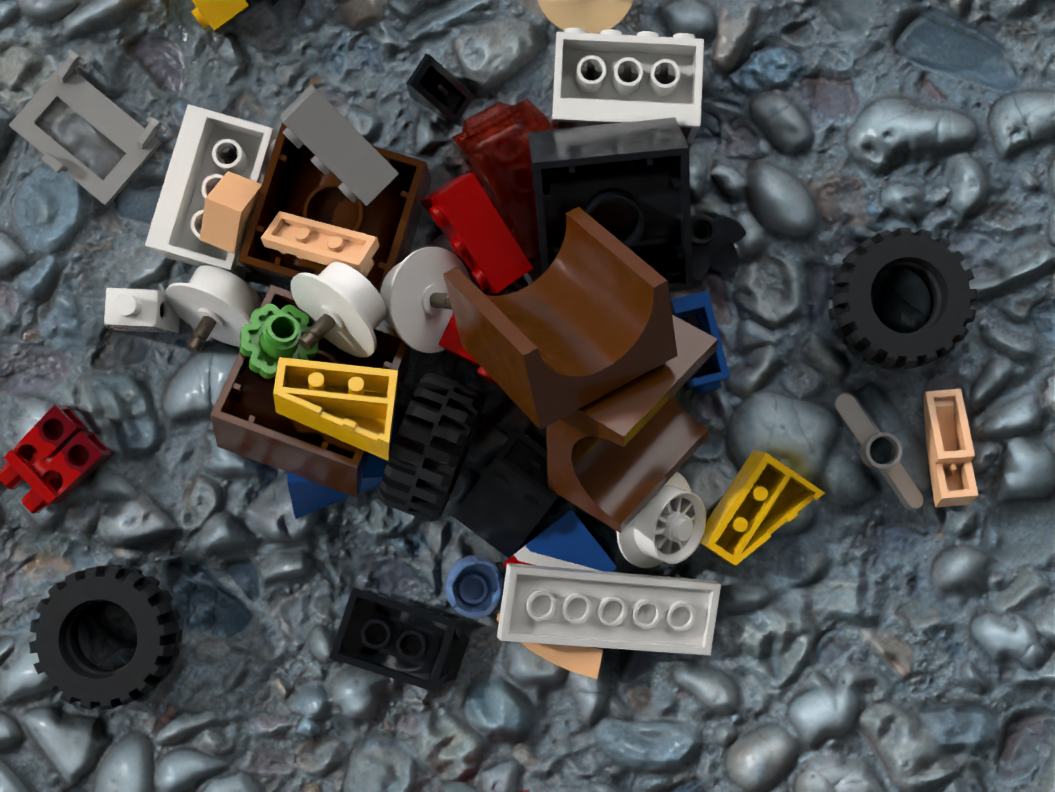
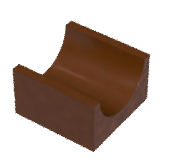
M282 122L238 261L254 274L267 278L268 276H275L292 280L298 273L304 272L318 276L327 267L324 264L299 259L296 255L281 254L278 250L264 247L261 237L278 212L282 211L377 237L380 246L372 257L374 265L365 278L371 282L380 294L382 283L388 272L409 255L424 207L420 200L428 195L432 182L427 162L373 146L399 174L367 206L360 199L353 203L338 188L342 181L333 172L325 176L311 162L315 154L305 144L298 149L282 133L287 128Z
M580 207L566 213L564 241L553 263L536 281L517 292L501 296L485 295L457 267L443 274L462 347L540 430L678 356L668 280Z
M270 285L260 306L262 308L266 304L271 303L281 310L286 305H293L300 311L292 293L274 285ZM379 324L373 330L376 336L377 347L371 356L357 357L351 355L323 337L318 341L316 356L310 359V361L398 370V382H404L409 368L411 347L401 340L395 329ZM239 352L210 414L217 447L357 497L369 452L276 413L273 396L276 376L272 379H265L259 373L253 372L249 368L250 357H246Z
M672 315L678 356L546 427L548 488L619 533L626 528L708 437V428L692 418L673 395L717 350L718 339Z

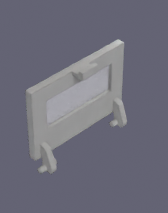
M70 49L66 53L68 56L67 60L62 62L9 126L44 154L41 159L58 173L63 170L108 207L162 144L154 137L156 132L159 131L161 134H165L167 128L151 115L146 119L149 123L146 128L137 123L74 70L78 65L85 68L87 62Z

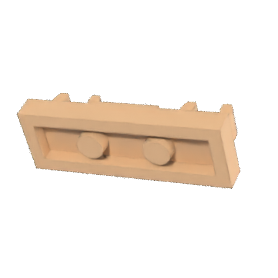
M282 211L278 212L261 237L264 247L278 250L281 254L296 255L299 259H306L327 266L332 262L344 263L357 270L364 277H367L374 265L372 257L380 246L375 236Z

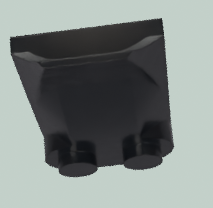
M353 586L329 658L434 692L442 684L456 680L470 638L461 630L457 620L379 595L371 590H364Z

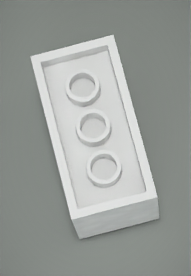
M566 28L564 32H556L551 130L675 117L686 142L692 143L701 123L704 39H696L693 34L678 33L674 34L673 37H658V33L651 31L638 32L637 36L622 35L621 31L613 29L602 30L600 34L586 33L581 28Z
M188 104L145 246L162 257L196 267L203 265L215 266L245 280L247 272L251 273L252 271L241 264L238 258L250 221L236 255L200 241L205 199L227 171L262 184L278 136L275 130L267 126Z

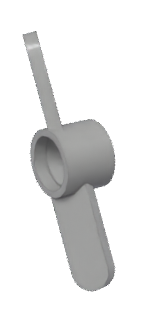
M850 392L840 394L835 401V406L861 444L859 453L863 463L872 469L880 470L905 508L908 510L920 508L923 505V496L899 462L902 457V445L898 438L890 433H881L854 394ZM877 438L885 439L891 446V457L885 464L876 463L870 455L871 443Z

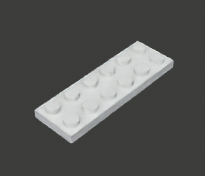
M507 563L497 638L500 641L711 655L721 584L712 580Z

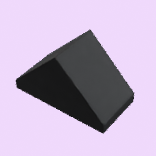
M429 54L424 55L406 83L410 98L454 125L458 123L475 97L472 92Z

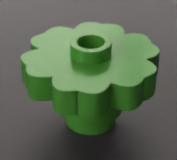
M270 303L254 310L251 314L250 323L242 326L240 332L241 343L239 350L242 355L250 357L249 368L253 372L259 373L265 379H272L276 376L279 357L301 360L313 359L318 351V343L310 351H306L298 343V339L305 332H308L310 328L308 327V315L303 311H298L293 305H286L279 310L276 305Z

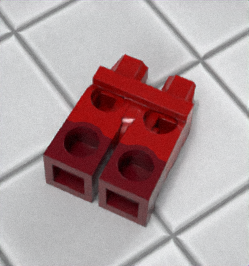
M54 404L18 442L15 448L3 457L7 463L0 471V481L10 490H13L25 480L32 489L21 499L22 504L31 513H40L51 504L62 503L99 465L105 464L114 454L93 432L87 431L89 428L67 405Z

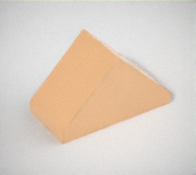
M227 171L205 199L200 241L236 255L253 214L262 184Z

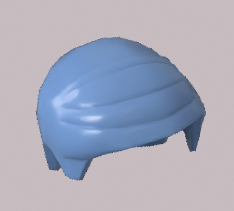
M469 555L455 562L447 573L445 585L447 600L454 610L468 618L489 615L499 605L503 595L502 576L497 565L490 559L479 555Z

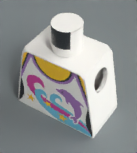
M106 289L104 325L110 330L179 333L180 317L169 306L165 298V292L146 289ZM161 304L164 305V315H163V318H161V316H160V306H161Z

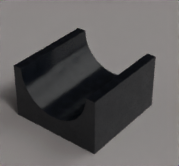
M675 117L527 132L537 219L540 276L550 267L561 249L566 232V213L580 207L668 280L669 292L693 290L689 146Z

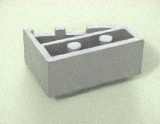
M312 84L280 115L283 124L287 127L282 133L298 149L305 144L315 154L311 162L325 176L333 172L342 181L338 188L353 203L360 199L367 206L399 174Z

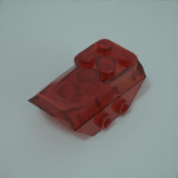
M527 98L515 105L498 102L463 120L462 132L453 136L452 139L469 168L465 173H473L529 261L539 258V244L527 132L560 128L556 124L551 126L547 117Z

